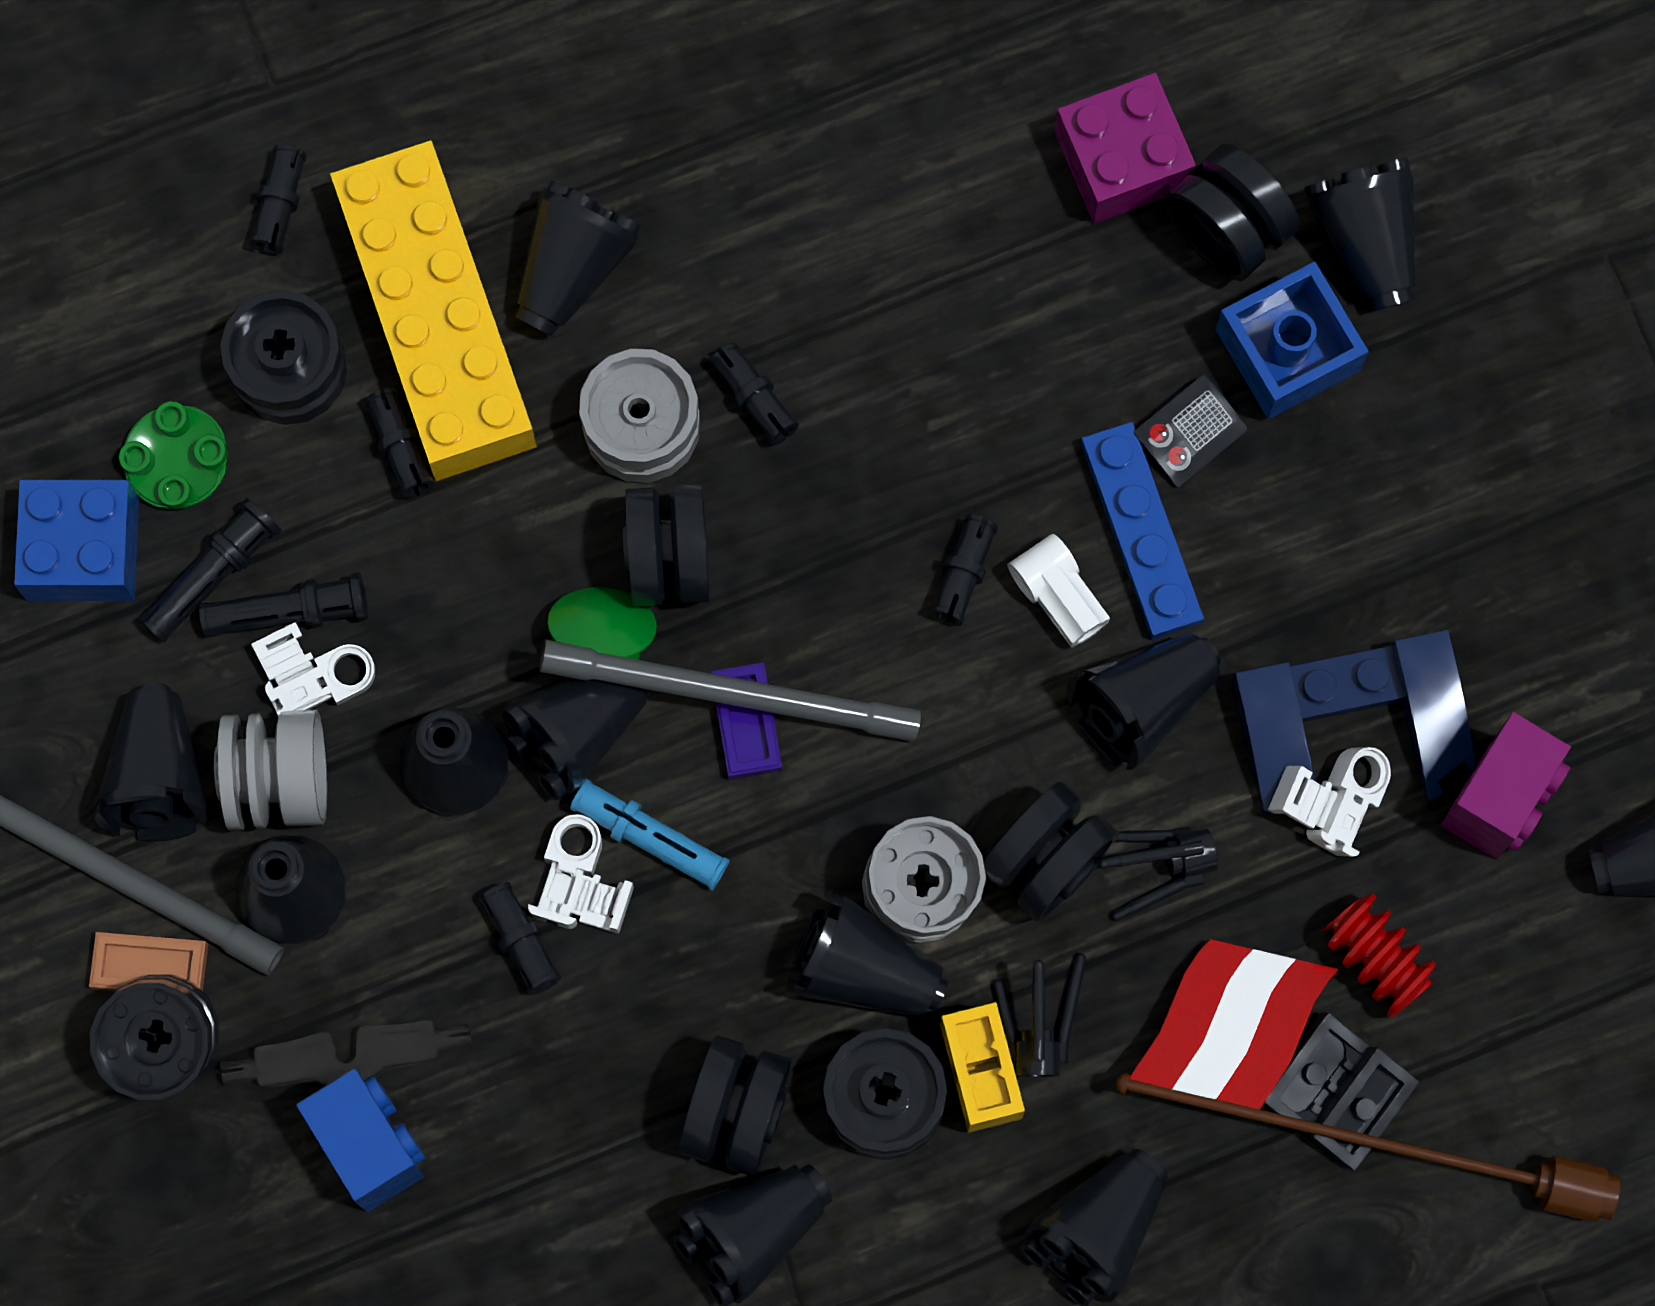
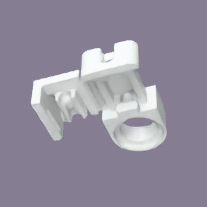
M296 622L251 644L269 680L275 679L278 684L274 688L269 681L265 687V691L278 716L281 712L309 710L331 698H334L337 705H340L364 693L370 688L375 679L376 670L372 657L360 646L352 644L342 645L315 659L311 652L304 655L297 641L298 638L302 637V634ZM347 655L358 656L366 664L364 678L355 685H344L335 677L334 670L337 662ZM313 659L315 660V662H316V664H317V667H315V668L313 667V665H312V663H311V660H313Z
M1372 747L1349 748L1339 755L1328 781H1323L1322 785L1310 779L1313 772L1303 766H1286L1268 810L1274 814H1286L1308 828L1314 829L1315 826L1320 828V830H1307V838L1334 855L1357 856L1359 851L1352 848V843L1368 807H1379L1390 781L1391 768L1385 754ZM1360 757L1366 758L1372 769L1371 779L1364 787H1360L1353 776L1354 764Z
M569 815L556 824L544 856L545 862L552 865L538 907L528 905V909L534 919L544 922L550 920L563 928L573 929L576 927L577 920L571 917L572 914L580 916V923L619 934L634 886L632 882L626 880L624 883L619 882L617 888L600 883L601 876L594 874L602 849V838L599 828L590 818L583 815ZM573 827L585 828L593 837V843L589 851L580 856L569 855L561 847L563 834Z

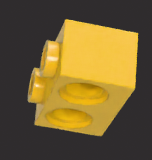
M996 1002L943 1015L940 1028L968 1133L1021 1120L1025 1109Z

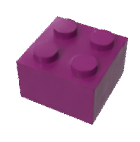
M1156 72L1057 109L1054 133L1093 224L1162 199L1187 175L1194 176L1196 163Z
M1513 712L1493 738L1440 826L1496 860L1508 847L1517 852L1523 841L1528 839L1543 814L1534 807L1537 803L1544 806L1551 795L1556 793L1571 767L1562 761L1571 746Z

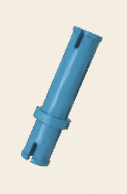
M588 779L584 781L572 801L570 810L578 812L612 832L610 837L621 843L625 839L661 859L664 863L703 883L710 890H714L729 864V859L717 855L687 838L682 833L673 830L640 811L642 805L633 800L626 803L594 785L592 781Z

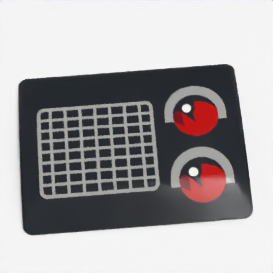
M1202 375L1137 428L1135 435L1158 461L1173 483L1180 487L1247 431V427L1206 375Z

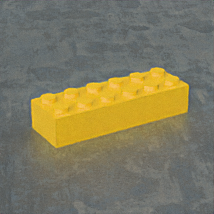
M432 140L330 173L435 481L537 448L530 420Z

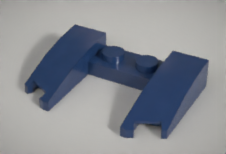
M1448 630L1395 640L1392 646L1290 666L1289 662L1237 672L1232 680L1234 696L1262 813L1270 814L1268 808L1286 766H1303L1313 772L1303 722L1402 702L1427 802L1435 801L1444 793L1438 782L1461 763L1468 773L1476 768L1463 692ZM1312 773L1310 779H1312L1313 781H1315V780H1314V775H1313V773Z

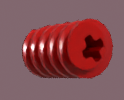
M1374 893L1362 896L1325 927L1321 933L1332 929L1335 931L1328 943V948L1331 951L1346 946L1349 947L1342 963L1346 968L1360 963L1364 964L1357 979L1361 985L1374 980L1379 981L1372 995L1375 1001L1391 996L1394 998L1387 1012L1390 1018H1394L1437 981L1431 982L1429 980L1436 962L1432 959L1418 965L1414 963L1421 949L1420 944L1415 943L1404 948L1399 946L1406 929L1404 926L1386 931L1384 927L1392 913L1387 909L1372 915L1369 911L1377 896Z

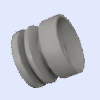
M318 710L281 712L277 720L275 737L267 736L264 721L259 713H251L249 715L246 739H244L241 720L237 714L223 715L221 717L218 743L214 752V778L216 794L221 803L224 821L229 831L243 830L245 828L248 805H250L251 816L256 829H265L270 818L271 803H279L281 815L287 827L324 825L327 812V766L323 727Z
M931 816L907 819L887 831L867 860L862 879L865 907L871 915L908 942L918 944L939 941L956 931L980 902L986 880L983 856L972 837L953 822ZM917 871L924 872L926 882L934 883V887L929 888L924 897L917 896L916 887L907 885V881H911Z

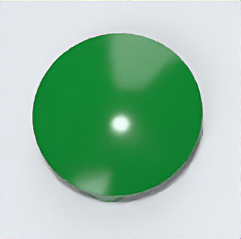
M170 401L163 403L157 409L146 414L134 425L128 434L124 446L120 450L119 460L126 479L129 480L141 499L163 509H184L204 501L218 488L228 467L229 450L221 427L211 416L195 407Z
M592 587L568 593L552 606L548 615V629L554 641L588 647L600 653L640 660V653L649 647L656 635L657 624L651 609L648 606L633 607L632 594L613 588Z

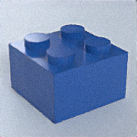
M1315 261L1222 309L1215 329L1268 420L1360 372L1369 353Z
M129 480L19 481L14 585L26 601H135L139 497Z
M354 1068L297 1104L298 1109L353 1200L367 1213L425 1177L417 1164L426 1159V1157L403 1123L397 1127H394L389 1116L397 1112L374 1075L365 1080Z

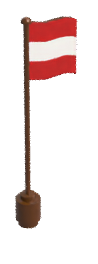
M1210 939L1200 949L1185 971L1160 1033L1131 1076L1130 1073H1124L1116 1080V1088L1122 1095H1125L1126 1090L1531 1184L1533 1185L1532 1195L1533 1197L1540 1198V1208L1543 1211L1590 1222H1596L1598 1218L1610 1220L1615 1213L1619 1199L1620 1177L1608 1174V1169L1603 1166L1553 1155L1547 1165L1539 1164L1534 1174L1260 1110L1289 1066L1315 1001L1327 983L1339 971V969Z

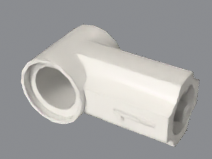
M1052 533L1007 564L1011 576L1023 594L1032 603L1038 602L1071 648L1082 644L1109 623L1110 617L1078 575L1079 568L1072 554L1055 534Z

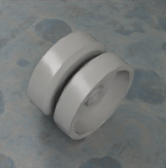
M628 349L608 356L591 370L581 390L579 414L590 454L607 473L627 482L651 483L673 475L687 463L699 441L700 413L698 409V396L690 375L675 359L656 350ZM640 414L642 418H634L633 416Z

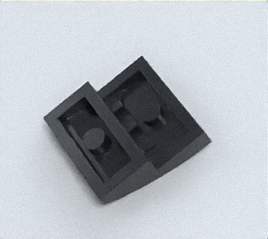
M1320 1012L1298 1042L1289 1066L1263 1106L1272 1113L1380 1137L1419 1081L1379 1048L1368 1046L1330 1013ZM1294 1129L1322 1151L1353 1171L1358 1168L1372 1148Z

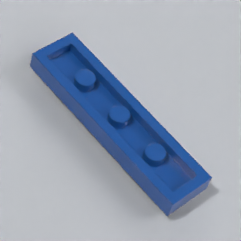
M1133 422L1082 437L1081 447L1151 640L1203 624L1204 617L1142 446L1135 435Z

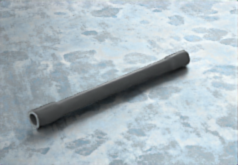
M551 640L544 641L539 665V672L584 681L599 680L862 729L869 734L915 742L920 727L921 711L918 709L875 701L866 703L600 653L592 648Z
M0 795L1 827L218 945L228 955L266 976L271 975L277 967L284 953L283 946L258 934L245 925L233 923Z

